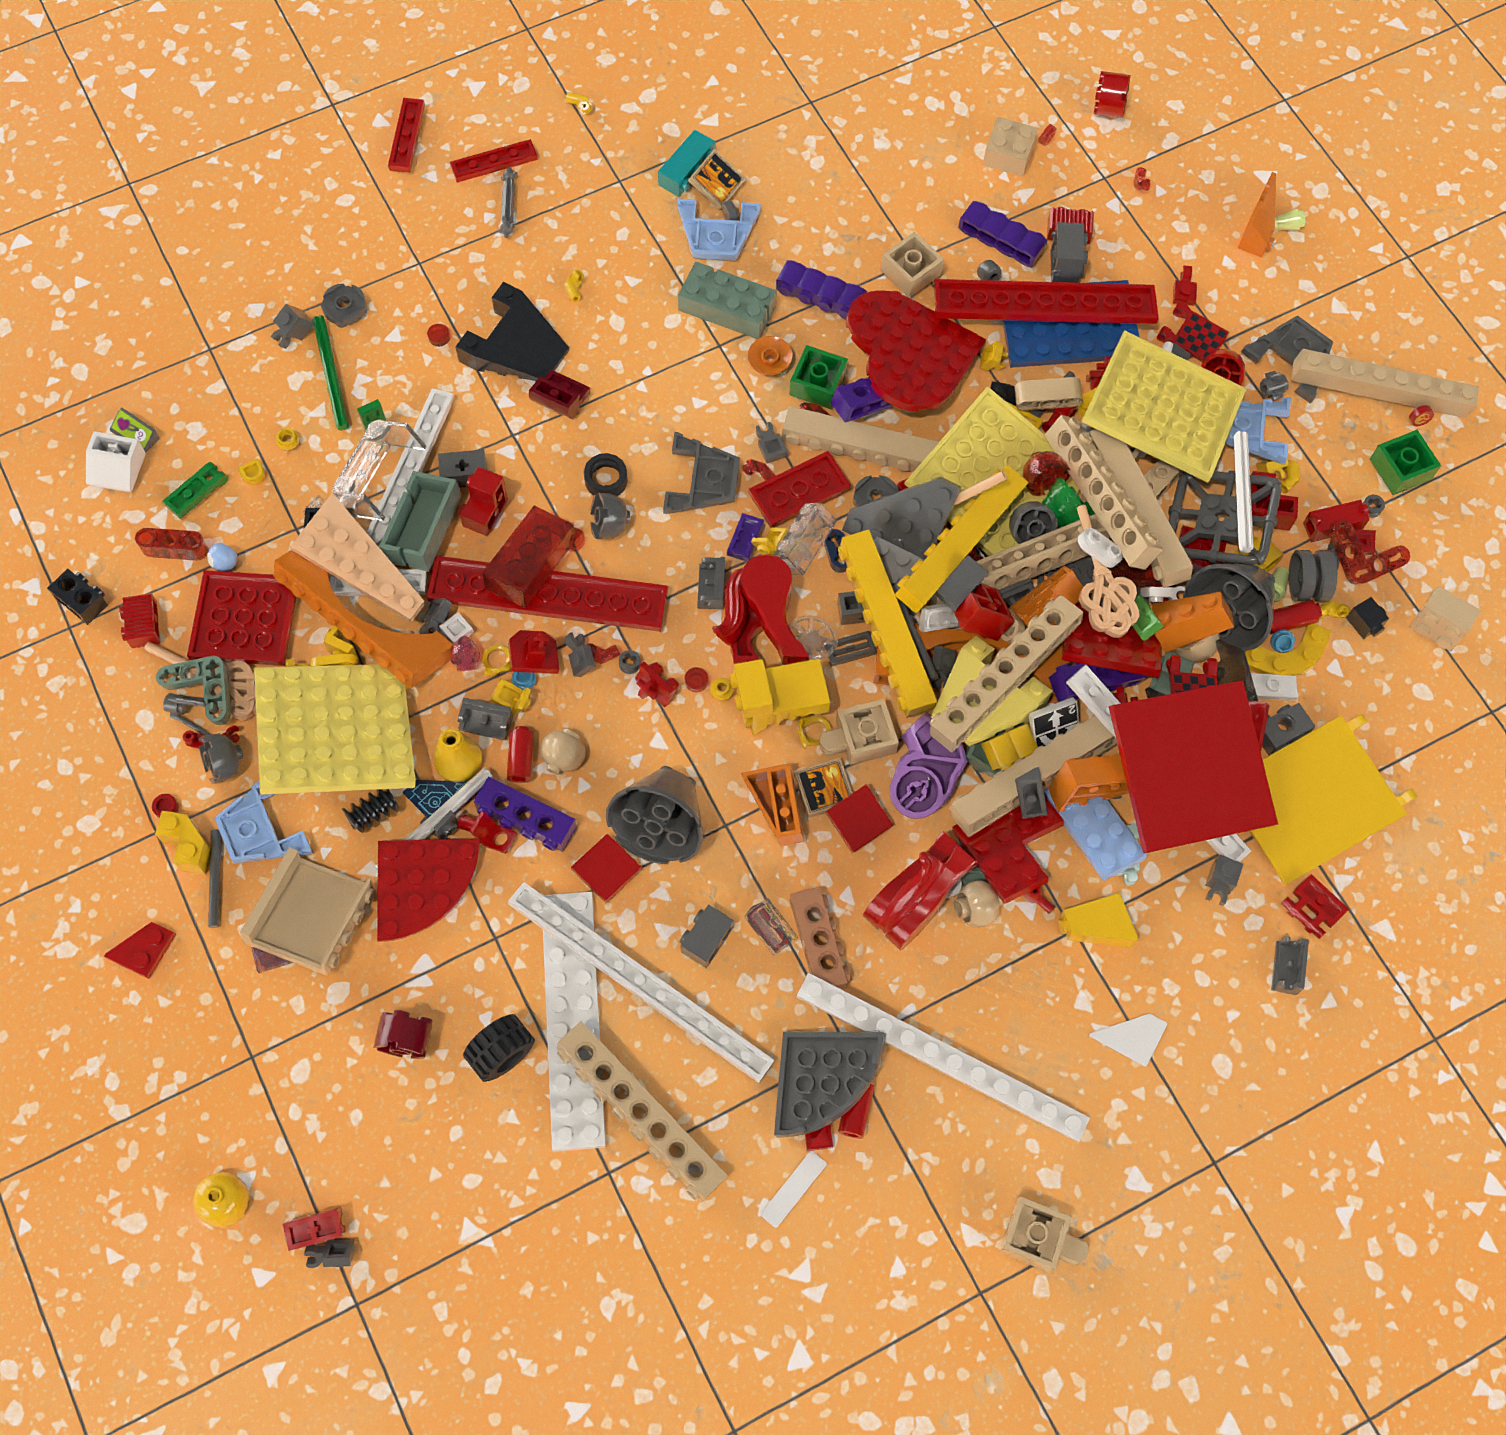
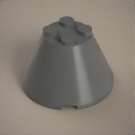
M1213 564L1201 568L1191 576V579L1188 580L1185 586L1183 598L1221 592L1232 611L1234 627L1219 633L1218 650L1229 653H1243L1246 650L1257 648L1265 641L1271 631L1274 613L1275 578L1272 574L1255 565Z
M662 766L660 770L616 793L607 806L606 822L608 827H612L615 832L617 842L635 856L658 864H668L669 861L680 860L679 862L682 863L695 856L703 841V829L695 788L696 781L679 771L673 770L669 766Z

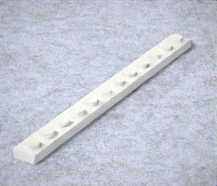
M525 882L521 884L509 899L508 905L757 1083L761 1081L773 1064L774 1059Z
M810 973L807 974L796 996L797 998L863 1032H884L886 1044L1076 1142L1080 1141L1090 1117Z

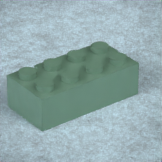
M695 261L678 294V311L759 339L776 307L777 290L719 269L717 272H714L713 267Z
M413 471L406 485L407 492H403L379 548L395 565L406 566L408 563L409 568L429 572L462 494L457 481L454 479Z

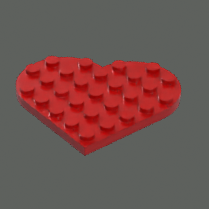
M876 290L866 292L852 302L846 316V328H849L852 334V341L862 351L870 355L866 364V375L869 376L872 382L871 387L887 403L906 411L919 412V409L929 408L932 411L943 406L951 397L987 340L950 319L935 318V311L902 295L898 291Z

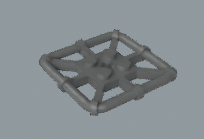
M1182 471V475L1177 482L1173 503L1168 510L1170 515L1168 521L1175 532L1178 518L1197 520L1195 529L1179 538L1182 547L1197 538L1214 539L1211 551L1184 548L1188 558L1209 560V563L1220 561L1245 565L1263 564L1269 552L1273 529L1277 526L1278 519L1276 515L1281 496L1280 480L1268 476L1250 475V484L1265 485L1251 494V505L1270 494L1271 497L1267 515L1264 517L1252 516V526L1264 527L1259 551L1253 548L1248 555L1219 552L1221 540L1239 543L1237 497L1231 496L1234 482H1236L1235 471L1213 472L1210 480L1227 482L1224 495L1206 493L1194 479L1197 477ZM1186 484L1201 499L1199 510L1181 507ZM1225 514L1226 516H1229V518H1224L1223 521H1219V517L1217 516Z

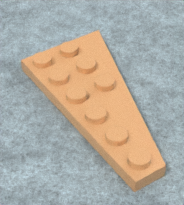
M331 493L290 546L293 552L409 622L414 620L425 605L422 597L333 493Z

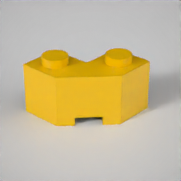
M162 811L155 835L163 844L177 846L173 859L174 864L181 871L206 875L210 860V847L195 824L186 814Z

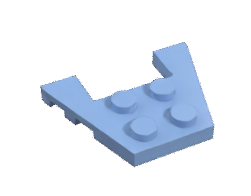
M677 199V208L692 257L697 259L736 261L760 213L761 203L741 202L740 221L695 218L696 200Z
M1284 397L1282 401L1272 402V399H1263L1262 403L1250 404V401L1241 402L1225 444L1234 447V435H1236V432H1247L1250 453L1286 464L1288 443L1265 441L1264 427L1265 415L1289 417L1291 397Z
M259 781L252 786V789L242 798H237L214 818L231 861L235 864L283 858L289 847L298 850L300 856L312 854V849L303 831L280 841L278 840L262 801L275 794L260 795Z

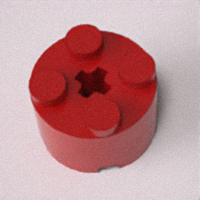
M1101 71L1099 84H1102V86L1097 87L1095 100H1099V102H1095L1094 115L1123 118L1131 75Z

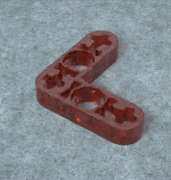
M1339 520L1333 522L1329 527V536L1346 578L1351 584L1357 585L1369 582L1406 565L1410 560V551L1402 545L1390 547L1366 558L1351 522ZM1343 527L1345 531L1339 534L1338 530ZM1346 539H1349L1350 542H1346V543H1343V544H1342L1341 541H1344V540H1346ZM1347 546H1351L1354 549L1355 553L1352 559L1348 558L1345 554ZM1397 553L1401 554L1398 560H1389L1390 557L1397 555ZM1376 559L1382 561L1383 568L1381 571H1377L1374 568V561ZM1366 569L1368 571L1359 577L1355 576L1358 570Z

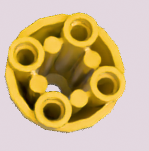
M446 729L440 734L433 762L438 774L445 781L464 782L480 772L482 752L478 744L467 735L456 729Z

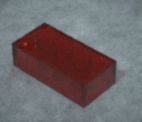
M534 505L482 572L485 589L526 608L575 542L574 524Z

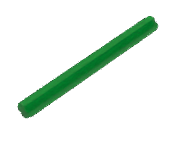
M314 316L312 321L315 323L314 330L335 424L338 430L348 429L349 424L324 316Z

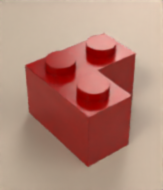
M477 467L474 474L471 473L468 477L467 486L470 498L466 504L464 503L461 506L459 516L463 527L488 536L507 503L508 496L503 476Z
M1253 471L1251 474L1276 478V474ZM1250 484L1251 494L1265 485ZM1271 494L1251 505L1252 516L1264 517L1267 515ZM1280 496L1276 515L1278 521L1274 529L1290 531L1298 518V497Z
M982 583L978 585L973 593L971 592L954 612L958 620V626L963 631L972 632L982 638H990L998 641L1015 621L999 590Z

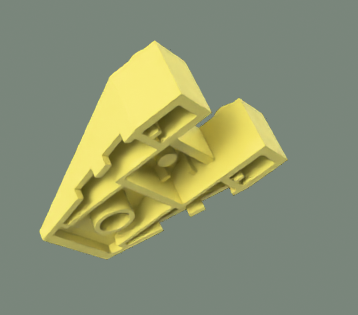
M978 636L972 638L961 648L931 718L937 713H942L947 708L948 702L954 696L959 697L963 693L965 685L970 680L975 681L980 676L981 669L990 663L995 649ZM1032 677L1020 689L1016 688L964 742L971 746L994 737L997 732L1002 730L1009 731L1015 725L1029 723V713L1045 708L1053 690L1035 677ZM985 686V687H984V688L987 689V690H993V689H994V687H992V686ZM975 702L967 703L969 706L973 707L978 705ZM958 718L951 719L953 723L962 722Z

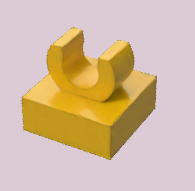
M995 341L984 348L979 368L986 372L991 368L998 371L1005 368L1006 365L1001 362L1007 358V354L1003 352L1004 344Z
M1270 459L1256 463L1258 472H1276L1278 479L1285 478V472L1282 468L1289 466L1288 460H1286V464Z

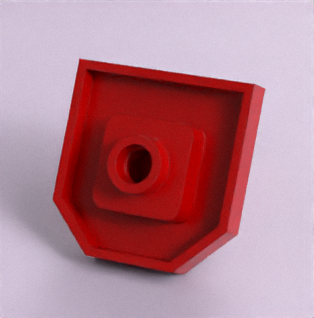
M519 630L509 639L508 649L511 672L559 673L557 643L544 631Z

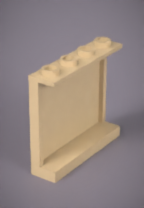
M289 847L240 931L242 940L247 945L328 975L331 968L334 969L340 959L339 953L343 946L346 947L352 937L351 931L355 924L358 925L361 922L364 914L363 909L374 898L375 889L372 879L368 877L366 882H362L300 858L298 850Z

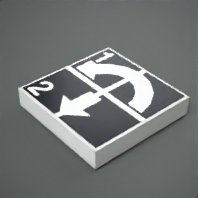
M1073 697L1029 713L1030 730L1038 747L1048 745L1057 735L1069 732L1079 723L1077 701Z

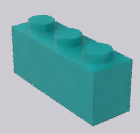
M694 129L659 169L658 186L678 197L684 191H688L692 185L688 182V179L714 149L716 150L715 140Z

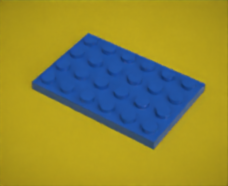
M1128 280L1090 282L1109 284H1129ZM1002 320L1010 368L1104 361L1106 356L1112 357L1124 330L1139 337L1136 323Z

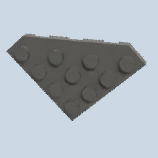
M940 476L895 494L853 507L848 513L842 531L852 535L869 529L873 540L877 536L925 560L927 556L924 553L932 543L937 545L939 541L937 538L945 527L962 486Z

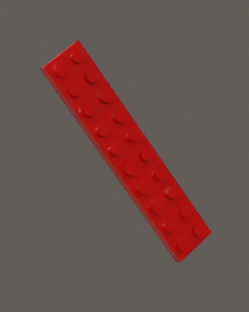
M958 279L934 280L935 318L1157 324L1159 319L1155 285Z
M436 556L426 598L428 602L446 598L452 602V605L661 632L668 585Z

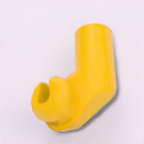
M567 92L566 103L577 105L583 114L591 112L592 103L586 95Z
M574 270L564 283L566 292L573 303L581 299L578 288L583 281L584 274L580 270Z
M1288 460L1289 466L1283 467L1284 472L1287 473V477L1281 482V491L1287 493L1300 480L1299 464L1294 460Z
M1332 600L1327 601L1320 606L1322 617H1319V620L1327 615L1336 618L1346 617L1350 609L1343 603Z

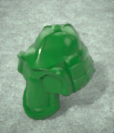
M1062 477L1055 479L1054 485L1049 489L1046 498L1042 501V504L1048 506L1055 514L1058 521V529L1080 520L1077 507L1081 505H1086L1089 516L1095 514L1087 501L1083 503L1076 490L1072 486L1069 487Z

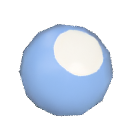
M221 542L210 547L207 554L209 565L216 571L226 572L231 570L238 560L237 553Z

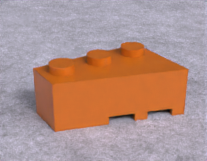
M1063 566L1011 605L1009 609L1024 623L1026 630L1030 620L1036 615L1039 617L1050 600L1055 601L1062 595L1075 605L1079 602V593L1084 587L1074 572L1068 567ZM1048 622L1051 625L1056 624V622Z
M1221 592L1152 604L1153 612L1164 626L1155 635L1165 653L1234 627L1232 611Z
M1120 754L1104 757L1092 756L1083 759L1070 758L1064 762L1048 787L1058 813L1066 811L1065 807L1068 805L1079 803L1081 807L1088 805L1087 800L1101 797L1102 800H1107L1129 793Z
M789 763L742 772L741 775L779 845L786 846L805 842L793 772Z

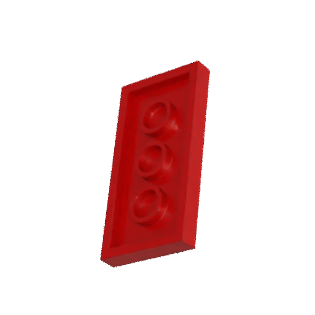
M826 451L749 488L748 493L769 527L774 528L850 491L851 484L830 452Z

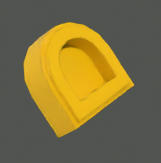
M258 458L237 468L242 479L248 485H258L265 479V470Z

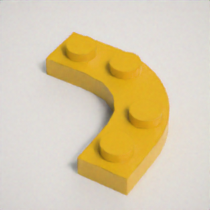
M1316 624L1307 625L1298 648L1287 653H1277L1258 646L1255 649L1244 652L1239 666L1259 674L1295 676L1306 673L1321 658L1332 631Z

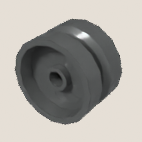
M1295 550L1289 564L1288 584L1291 598L1294 601H1308L1311 597L1315 601H1331L1337 584V563L1334 553L1331 550H1317L1314 554L1310 550Z

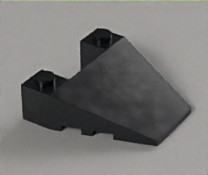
M503 281L491 297L494 313L501 316L502 319L487 339L467 330L455 346L458 361L480 372H485V370L494 371L498 375H517L520 379L537 381L540 376L545 378L551 369L556 370L568 353L569 347L524 292Z

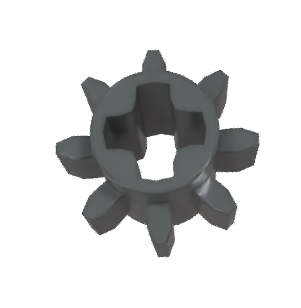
M1276 371L1265 373L1266 378H1263L1260 382V390L1263 396H1268V399L1272 398L1273 400L1282 398L1283 393L1289 387L1286 376L1280 372L1276 373Z

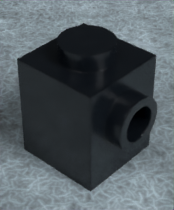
M1370 597L1353 607L1346 619L1364 640L1370 635L1376 637L1385 630L1384 625L1389 620V617L1384 608L1379 606Z

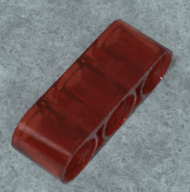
M142 528L135 535L138 547L147 557L197 561L204 559L209 551L202 535L196 531Z

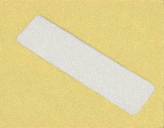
M810 1151L764 1208L761 1216L773 1227L777 1228L826 1167L827 1163L816 1153Z

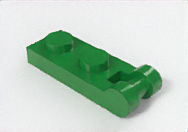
M208 462L162 502L174 515L181 519L217 487L225 485L228 481V476L223 471L219 472L218 467L213 462Z

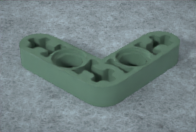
M210 656L167 665L158 670L156 681L166 690L203 684L206 717L216 725H223L229 721L231 717L228 667L221 658ZM217 664L219 667L215 668V673H213L211 669ZM197 668V674L193 678L188 679L186 676L188 670ZM169 674L174 676L169 678V682L165 681V679L169 677ZM216 685H221V693L217 696H212V688ZM218 708H220L223 712L219 713V717L214 716V714L218 713Z

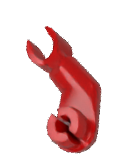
M236 725L230 726L225 733H222L232 739L234 743L240 739L237 733L232 735L240 730ZM188 730L183 734L182 738L187 746L199 749V746L204 745L203 742L199 741V738L206 735Z

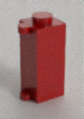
M1360 499L1309 512L1303 525L1311 543L1349 534L1352 529L1363 530L1370 520L1368 505L1363 504Z

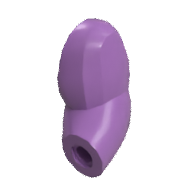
M927 712L901 736L909 752L900 758L890 784V798L894 807L902 815L910 819H922L940 809L953 794L957 778L967 764L963 743L951 753L930 735V721L932 718Z

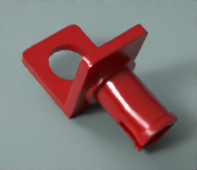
M483 811L480 812L477 819L463 814L458 820V828L471 832L476 839L480 840L482 846L503 854L508 852L517 835L514 830L496 825L488 814ZM499 834H506V842L502 845H496V837Z

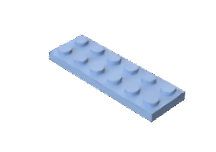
M1047 788L1046 790H1044V795L1056 809L1055 804ZM1101 797L1087 800L1088 805L1081 807L1079 803L1068 805L1065 807L1066 811L1059 813L1064 820V827L1103 881L1146 860L1147 854H1143L1142 847L1108 800H1102Z

